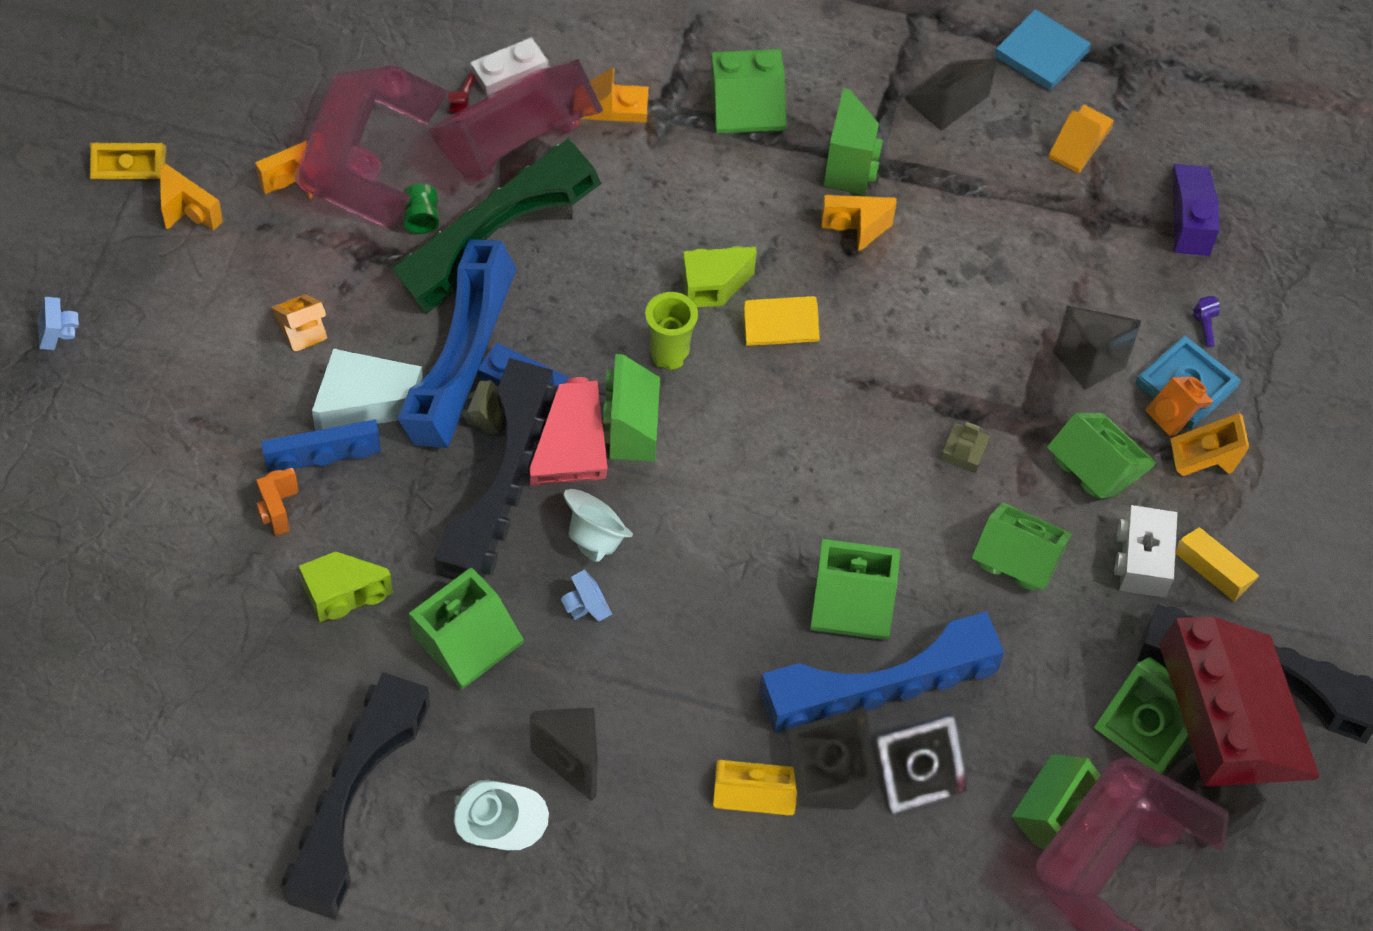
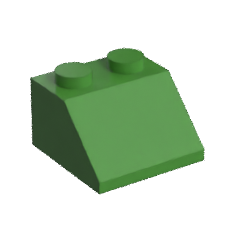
M781 49L711 52L709 80L716 134L786 130L785 74Z
M843 88L829 146L824 187L865 195L868 181L874 183L876 181L883 139L877 138L879 123L850 89Z
M1075 413L1047 446L1056 455L1054 461L1069 473L1073 471L1082 480L1080 483L1081 487L1095 498L1117 496L1157 463L1104 413Z
M1002 502L989 516L972 559L980 562L979 566L987 572L997 575L1003 572L1016 578L1015 583L1025 589L1036 591L1039 588L1044 591L1073 533Z
M1151 657L1146 658L1135 666L1094 726L1096 730L1158 776L1163 774L1190 741L1167 668Z
M1051 754L1011 817L1032 844L1078 872L1089 875L1128 811L1088 758Z

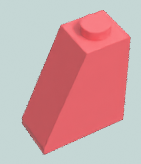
M576 377L568 379L565 384H559L530 467V486L606 479L608 467L598 381H588V378Z

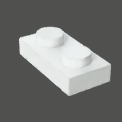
M531 37L470 62V69L485 94L488 95L547 71L548 60Z

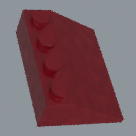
M1216 617L1176 618L1160 641L1159 646L1204 786L1317 780L1320 775L1271 635Z

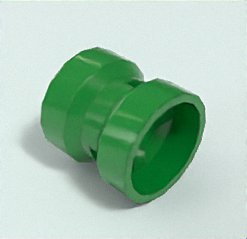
M414 184L405 188L402 192V205L405 209L403 213L404 228L414 234H427L436 230L439 226V212L436 209L438 205L436 189L427 184Z

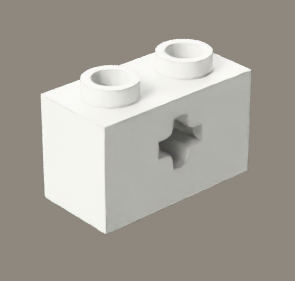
M1131 505L1126 520H1119L1117 542H1123L1122 552L1117 553L1114 567V575L1120 576L1119 591L1166 598L1174 580L1177 512Z

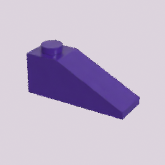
M1174 164V253L1210 256L1219 233V202L1210 168Z

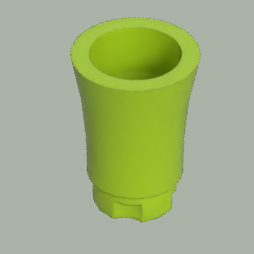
M677 292L661 293L649 301L645 310L649 327V350L652 361L657 367L675 370L683 366L684 359L689 354L692 332L698 319V309L695 303L684 294Z

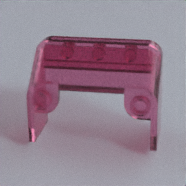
M579 59L534 71L436 123L428 130L434 142L465 178H474L476 182L493 174L492 166L497 164V160L550 131L561 129L564 134L582 125L579 119L599 114L603 109Z
M391 65L336 74L326 89L296 167L295 179L297 184L303 190L390 229L409 202L410 195L377 181L381 171L378 157L373 152L359 146L374 102L377 101L427 125L446 97L448 90Z
M1116 759L1109 764L1038 858L1036 865L1038 883L1076 931H1142L1115 915L1112 907L1106 901L1097 897L1102 887L1138 839L1155 847H1168L1176 843L1183 832L1186 831L1221 851L1226 842L1228 811L1135 759Z

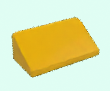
M90 143V179L161 180L160 168L165 164L166 146L163 143Z
M814 296L746 300L743 303L742 318L746 346L819 342L818 304L817 298Z
M1200 527L1184 536L1179 541L1175 550L1177 556L1234 602L1259 578L1256 572Z
M717 760L713 806L718 809L794 815L797 799L798 768Z

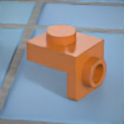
M1188 376L1171 378L1145 411L1169 436H1174L1179 433L1199 408L1209 407L1213 400L1206 394V387L1198 379Z
M293 468L283 471H272L265 477L256 480L260 502L256 503V508L262 524L270 523L275 537L290 532L287 513L281 499L299 492L297 477Z

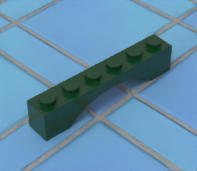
M567 138L561 144L551 147L546 155L534 164L521 169L517 176L503 187L493 190L476 207L463 212L458 220L445 230L435 233L426 244L414 253L405 255L392 270L419 307L427 314L456 292L457 269L469 240H486L499 228L515 218L536 210L554 206H573L601 185L597 172L572 140Z

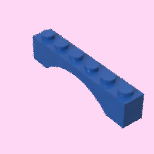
M469 240L457 269L455 309L445 346L430 373L421 382L409 389L398 417L400 424L414 446L449 447L517 269L502 241Z
M986 611L950 621L940 637L925 651L908 662L890 669L866 674H840L818 670L798 663L762 673L759 692L774 732L777 733L784 730L796 732L807 727L809 723L819 720L835 721L844 717L848 712L858 709L871 711L881 707L890 700L898 698L910 700L919 696L922 691L933 688L945 690L965 679L972 677L984 679L990 677L999 670L1004 650Z

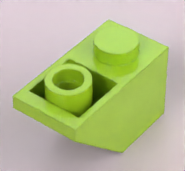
M734 246L727 249L683 251L682 278L685 295L695 303L697 308L723 306L755 274L756 247Z
M336 551L299 565L302 586L319 623L328 619H340L353 609L366 604H378L387 596L393 594L391 574L388 568Z

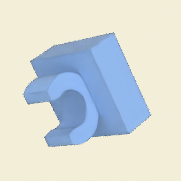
M44 298L38 316L39 349L55 350L58 338L74 339L75 337L74 328L79 326L78 313L74 311L61 312L60 298Z
M585 569L571 577L577 590L567 593L561 600L568 613L571 612L574 619H578L589 612L599 622L612 615L597 582Z

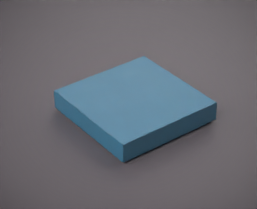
M1035 9L996 48L995 57L1051 91L1089 52L1091 43Z
M1184 335L1137 377L1135 384L1154 399L1171 378L1188 376L1198 379L1206 387V394L1213 402L1207 408H1199L1186 423V426L1192 430L1239 387L1241 379Z

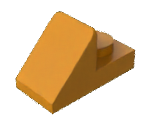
M610 68L579 87L577 119L646 123L648 87L614 85V68Z
M1083 105L1079 112L1072 110L1048 158L1079 174L1112 129L1114 120L1086 105Z
M319 135L255 162L258 183L264 194L277 189H283L289 184L298 181L307 197L311 199L326 164L324 140Z
M166 163L160 168L161 211L166 229H169L185 214L197 224L202 223L212 231L223 223L220 203L217 198Z
M824 195L821 228L836 230L857 229V250L861 251L893 225L896 198Z
M303 294L271 307L278 324L294 351L302 350L327 339V334L321 318L326 316L321 301Z
M1240 412L1170 439L1176 471L1182 476L1216 464L1228 474H1231L1249 449L1243 415Z

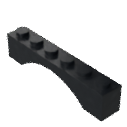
M509 358L497 390L499 408L507 427V447L502 466L493 484L483 497L465 514L447 524L434 558L437 575L455 580L471 567L483 579H485L486 575L491 576L493 574L498 559V553H495L499 540L504 541L507 537L510 527V519L507 518L511 506L517 507L523 489V486L519 484L523 472L527 474L530 472L535 452L531 451L535 439L540 440L547 421L546 418H543L547 407H552L558 386L554 385L552 369Z
M1157 604L1137 661L1141 662L1151 657L1167 668L1159 646L1160 641L1176 618L1194 616L1186 614L1177 607H1166ZM1275 646L1290 692L1317 715L1327 730L1366 744L1373 734V678L1365 675H1355L1338 669L1336 665L1330 662L1310 659L1300 655L1291 648Z
M382 672L377 685H370L364 700L366 710L361 720L355 719L348 735L350 745L346 754H339L332 770L334 780L329 791L324 789L318 798L315 813L318 815L312 827L306 826L299 842L300 855L295 864L290 863L287 866L283 875L282 887H284L289 905L332 920L336 919L351 885L349 867L344 852V834L346 819L352 801L363 781L382 760L396 749L416 738L430 706L427 686Z

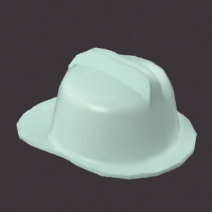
M565 490L564 499L573 511L569 537L578 545L581 553L590 560L599 562L604 555L615 552L624 537L633 536V533L624 526L616 513L604 502L580 490Z
M490 780L477 781L469 785L462 792L461 796H456L454 824L456 831L465 841L475 845L504 850H521L533 845L542 837L548 825L549 812L545 801L536 791L523 786Z

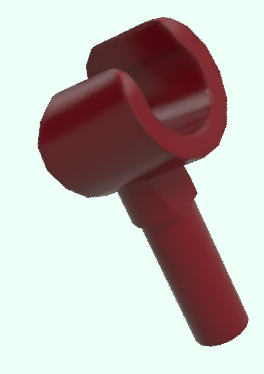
M469 73L460 91H449V112H468L470 89L476 78L474 74Z

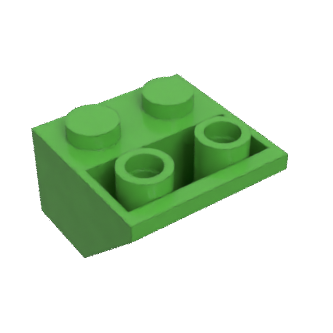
M615 354V368L607 369L606 401L604 402L603 417L605 444H610V459L655 462L660 377L623 354Z
M822 539L810 630L889 641L901 549Z
M472 567L409 613L411 636L461 689H464L524 643V639L498 594Z

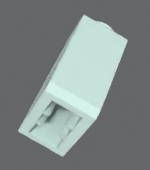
M333 349L312 409L315 431L376 419L377 424L398 421L409 389L423 380L421 366Z

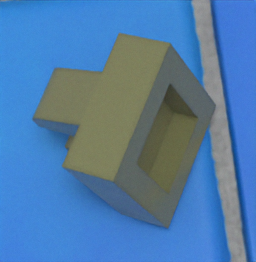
M491 380L479 381L476 391L469 393L467 400L470 402L469 409L462 410L461 417L469 425L481 427L486 434L499 433L504 421L499 408L498 388Z
M967 421L965 426L955 423L943 449L941 460L976 473L989 444L990 436L981 433L980 426Z

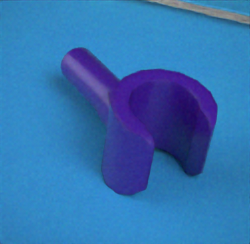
M1215 296L1201 298L1193 310L1195 319L1201 321L1205 346L1207 348L1215 346L1211 318L1218 316L1220 313L1219 303Z

